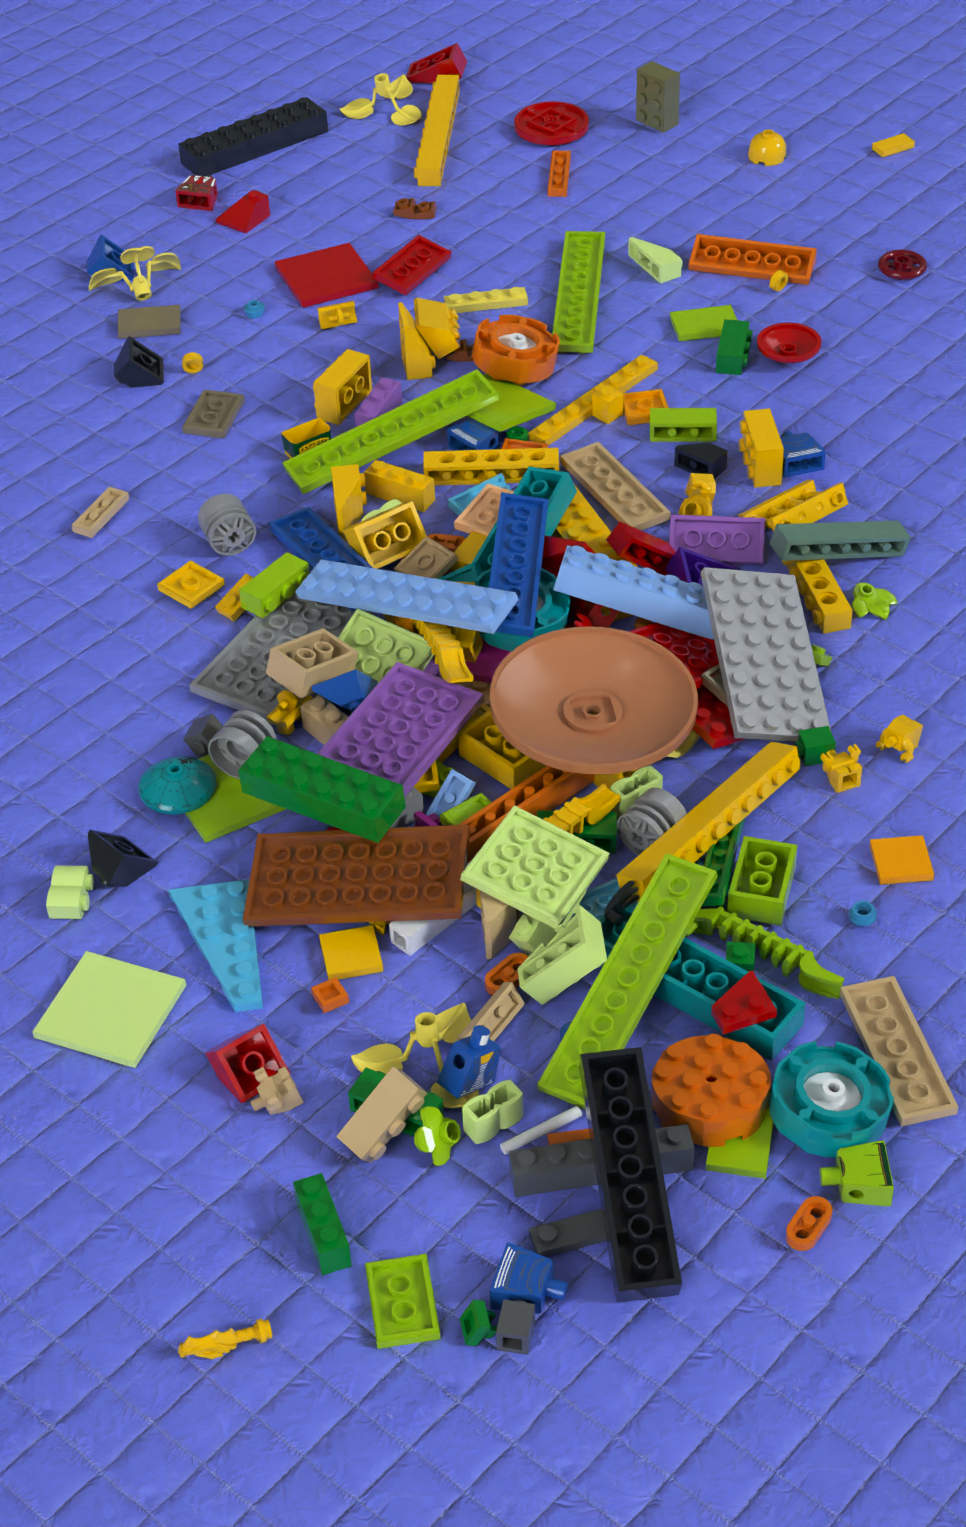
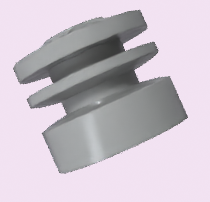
M222 493L211 497L200 507L197 516L198 524L216 553L232 556L243 552L252 544L256 535V527L238 497Z
M238 710L231 715L223 728L210 740L208 752L214 764L221 771L231 777L240 779L239 768L265 737L277 738L272 726L264 718L248 710Z
M649 788L619 817L617 832L627 848L639 856L687 813L680 801L668 791L661 788Z

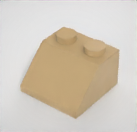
M480 891L481 920L486 959H492L511 941L509 936L521 918V912Z

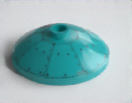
M174 756L162 759L150 766L142 774L138 790L142 802L148 808L159 813L175 815L188 813L205 805L214 795L217 783L215 773L207 763L193 757Z

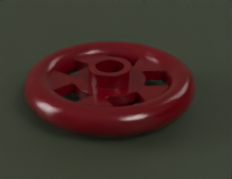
M892 250L879 258L878 268L887 277L898 280H910L921 276L926 271L927 262L922 255L914 251ZM913 264H919V267H913Z

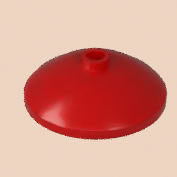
M790 322L770 325L764 328L757 337V347L765 357L785 364L801 363L811 359L820 351L822 342L820 335L814 329L803 324Z

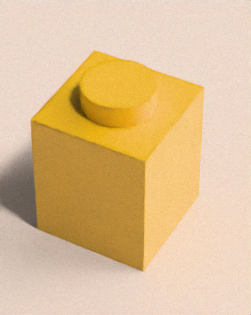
M609 385L593 393L592 416L606 424L623 416V393Z

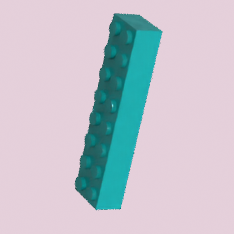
M627 907L620 914L624 917V922L621 926H616L612 922L607 921L604 915L599 919L607 958L634 909ZM684 938L654 996L721 1032L711 1015V1006L745 976L748 971ZM757 977L777 1009L776 1018L724 1035L737 1042L748 1044L758 1054L772 1061L804 1025L806 1003Z

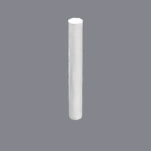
M574 1106L501 1143V1150L506 1155L509 1151L516 1150L581 1117L582 1112L578 1106Z

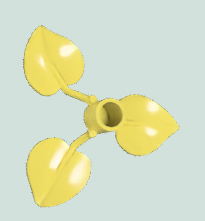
M381 73L374 77L376 87L373 88L372 101L367 98H359L340 108V112L349 118H366L374 112L372 106L375 105L378 93L384 98H391L397 111L391 115V120L394 124L399 126L409 125L422 117L421 111L416 106L405 105L400 109L394 99L406 98L413 92L412 84L404 74L392 83H390L387 74Z
M150 246L127 249L122 252L120 259L124 264L135 262L138 276L133 278V282L129 281L123 271L117 272L115 268L103 269L91 276L88 287L89 291L124 279L130 287V291H134L137 300H147L152 296L150 289L152 287L150 283L151 272L168 269L181 270L179 258L174 253H162L154 256V248ZM153 257L146 264V279L145 276L141 275L139 261H146Z
M463 1002L438 1015L431 1012L418 1014L415 1017V1031L410 1032V1040L403 1055L399 1047L386 1043L372 1046L359 1054L351 1055L352 1062L360 1072H363L367 1067L387 1074L393 1066L403 1071L402 1062L407 1061L413 1044L417 1040L422 1047H433L439 1072L441 1073L444 1065L438 1041L441 1039L447 1043L458 1041L456 1038L471 1022L467 1007ZM437 1082L431 1087V1092L443 1098V1107L461 1108L470 1099L479 1096V1090L457 1099Z

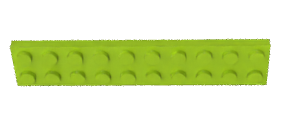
M565 231L552 335L556 332L559 336V353H593L605 232Z
M476 369L282 462L283 467L301 493L306 494L332 481L331 467L358 464L361 467L498 401V392L481 372Z
M667 853L665 854L609 954L607 961L604 963L537 1084L539 1091L586 1110L579 1070L581 1054L625 1048L716 881L717 872L715 870Z

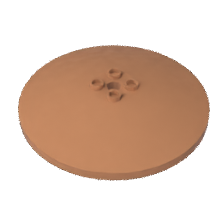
M573 627L551 631L534 637L519 645L502 660L493 675L490 685L491 714L504 738L513 747L531 759L556 769L574 773L615 774L651 765L671 754L684 742L694 726L697 715L698 693L692 675L680 659L662 645L648 638L613 628ZM595 712L597 715H590L588 713Z

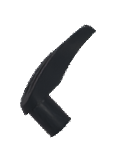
M629 881L622 886L604 910L605 919L616 926H621L624 922V917L620 914L630 904L639 899L638 895H633L638 891L637 887H632L635 884L634 881Z

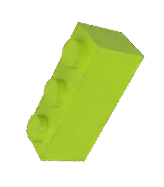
M650 408V442H716V408Z
M288 552L283 554L239 589L241 608L261 618L266 617L296 593L295 591L309 575L308 562Z

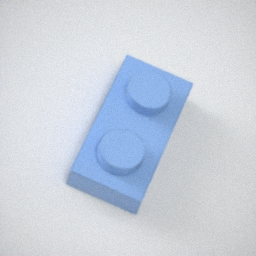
M451 769L426 815L434 813L440 817V814L463 803L469 797L476 782Z

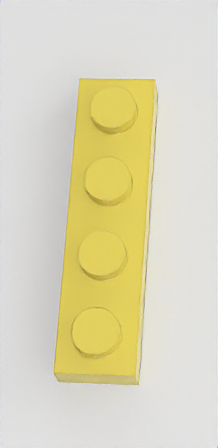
M513 287L503 290L493 289L485 292L474 291L467 294H451L444 296V303L450 309L453 308L456 313L526 306L528 305V297L525 287Z

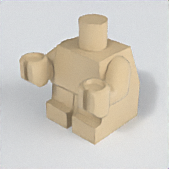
M285 1066L279 1069L278 1073L270 1077L264 1067L253 1072L257 1081L260 1082L259 1086L256 1087L260 1096L250 1101L255 1112L266 1107L269 1114L272 1115L289 1111L304 1103L294 1080Z

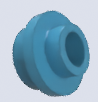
M251 300L244 306V311L249 318H259L265 310L264 304L258 300Z
M857 901L849 910V919L858 926H869L876 921L877 912L868 901Z

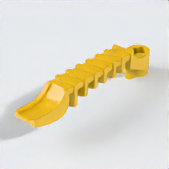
M411 619L414 633L423 635L424 640H427V645L431 647V653L435 655V664L439 665L442 678L448 683L473 682L474 676L466 666L463 648L459 646L460 642L455 640L456 636L451 634V629L447 628V625Z
M603 783L588 796L583 798L574 797L572 801L565 802L561 809H556L553 811L552 816L543 820L571 834L573 832L580 834L583 832L585 817L586 821L591 825L598 823L618 804L621 796L618 793L612 792ZM476 888L475 901L476 905L481 908L480 890Z

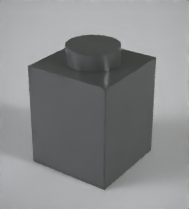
M213 713L194 719L183 740L197 757L209 754L208 744L210 740L223 728V725Z
M503 1300L496 1330L497 1350L529 1355L535 1326V1304L522 1300Z

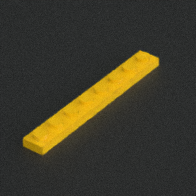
M640 355L529 432V440L547 443L549 446L592 416L593 393L606 385L625 393L658 370V362L647 356Z

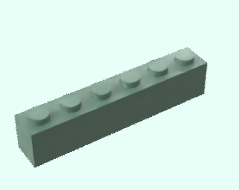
M898 520L776 524L769 544L781 561L904 556L911 537Z

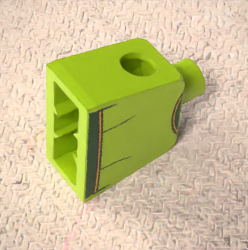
M884 1140L840 1148L836 1153L835 1167H820L819 1169L821 1186L838 1185L840 1199L844 1203L891 1206L894 1186Z

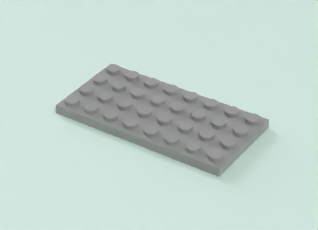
M704 567L700 574L726 692L734 738L796 742L798 741L799 730L829 726L831 731L795 575Z
M294 593L266 617L261 618L256 615L189 684L190 692L236 710L254 712L267 721L266 716L279 704L277 695L282 690L291 692L266 674L270 649L322 628L338 638L355 611L351 612L347 607L299 599L297 594ZM365 611V612L370 613V614H372V615L375 613V612Z

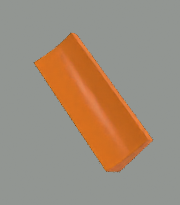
M697 234L688 268L694 271L770 280L776 271L782 270L788 274V282L809 285L816 264L817 248Z

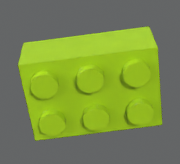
M744 836L728 893L727 912L730 914L736 913L740 919L781 926L795 873L798 845Z

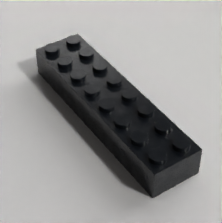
M308 97L300 98L292 103H285L281 107L269 109L264 113L252 115L245 120H238L231 125L221 126L217 130L205 132L200 136L188 138L178 143L181 164L195 176L218 173L328 132L327 112Z
M637 1047L581 1054L579 1070L616 1303L679 1295L682 1279L642 1049Z

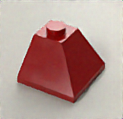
M257 190L250 191L217 217L215 222L243 233H248L270 216L268 195Z
M264 1023L237 1034L205 1052L217 1077L240 1103H244L259 1094L256 1087L259 1086L260 1082L255 1078L254 1071L264 1067L270 1077L278 1073V1070L285 1066L289 1074H291Z

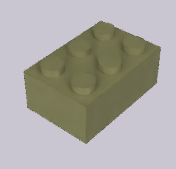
M653 61L637 69L636 121L663 133L679 125V72Z

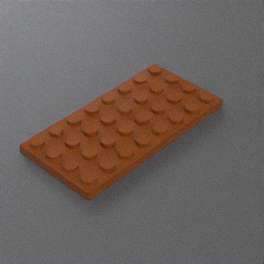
M447 825L390 828L379 843L344 830L257 834L243 915L244 925L250 927L461 919L465 882L461 881L460 878L467 865L470 836L469 826Z

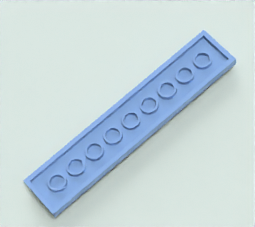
M322 559L295 591L299 599L354 609L358 608L370 612L491 634L495 633L519 600L516 592Z

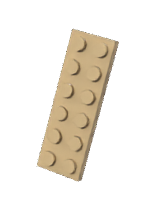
M599 442L560 456V463L618 522L621 521L642 531L670 520L671 512Z
M895 976L840 987L841 999L867 1055L885 1069L891 1080L889 1087L892 1096H894L892 1108L900 1126L956 1115L958 1113V1105Z

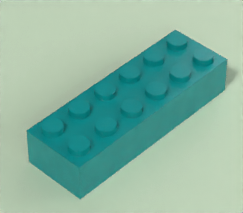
M529 466L513 494L549 499L545 536H552L577 490L568 472ZM497 521L472 563L479 562L482 573L491 569Z

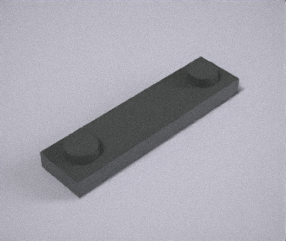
M602 1209L529 1228V1236L535 1253L544 1257L607 1241Z

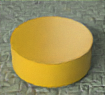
M782 270L776 271L770 279L769 287L776 292L784 289L788 282V274Z
M195 352L187 353L182 358V367L188 373L200 372L203 369V358Z

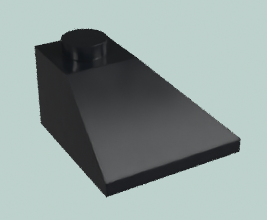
M129 336L114 363V377L120 383H125L131 388L162 385L164 383L163 358Z
M89 830L88 832L92 871L101 877L100 881L109 887H114L115 885L127 887L156 867L158 861L125 836Z

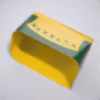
M317 418L283 431L281 437L285 454L291 459L316 447L320 443L330 440V426L322 419Z

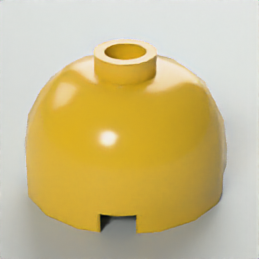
M767 129L759 132L751 139L748 149V158L751 162L758 165L759 162H765V166H773L782 163L784 157L786 158V143L783 137L773 130Z

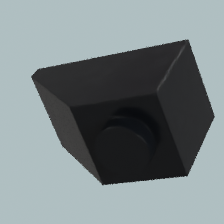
M709 442L677 445L675 447L674 466L690 473L712 474L715 479L727 469L728 450Z

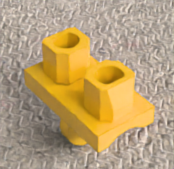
M354 301L317 308L321 329L357 322Z
M282 690L277 695L279 704L266 716L267 722L276 725L279 733L290 735L295 730L293 722L295 720L302 721L300 706L313 697L308 695L300 698L292 692Z

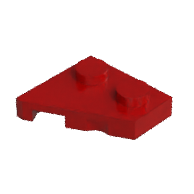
M752 970L711 1006V1015L721 1032L726 1034L776 1018L777 1009Z

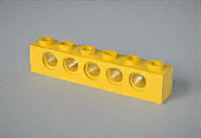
M558 448L424 452L423 460L424 475L434 478L435 486L480 484L501 473L506 484L519 483L529 466L559 471Z
M824 559L782 561V564L787 566L789 575H795L799 595H802L805 599L806 608L811 610L814 623L819 625L823 634L851 629L853 610Z

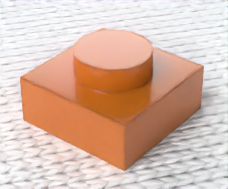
M337 977L311 987V994L323 1013L349 1003V996Z

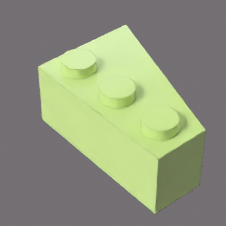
M578 905L573 910L576 915L565 926L560 924L555 929L557 935L547 945L541 943L518 967L520 988L541 1005L555 998L566 988L577 983L582 977L607 961L601 922L581 905Z

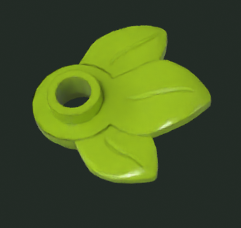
M858 583L853 590L854 601L852 608L859 618L870 612L886 620L890 611L889 606L897 604V600L892 593L885 589L875 588L869 583Z
M424 1107L420 1110L423 1126L419 1127L415 1132L414 1143L419 1151L424 1153L431 1152L435 1166H441L449 1160L451 1147L460 1139V1126L455 1120L447 1117L444 1118L438 1108Z

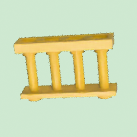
M808 479L739 514L738 517L765 518V529L772 528L774 532L776 524L813 523L848 505V500L842 482L820 492L816 491L814 480Z

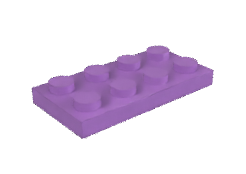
M671 515L669 544L675 552L679 547L730 565L763 566L765 518Z

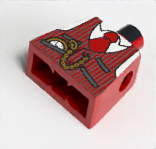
M191 175L175 190L177 207L213 211L218 192L216 179L211 175Z

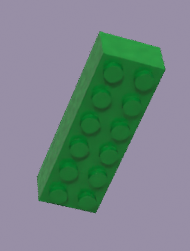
M268 736L265 737L238 770L243 793L376 843L380 842L406 808L403 785Z

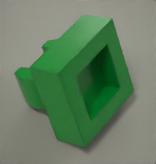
M472 1300L459 1318L465 1345L477 1346L483 1337L493 1338L496 1335L497 1326L490 1325L496 1314L493 1311L486 1310L485 1302L482 1300Z

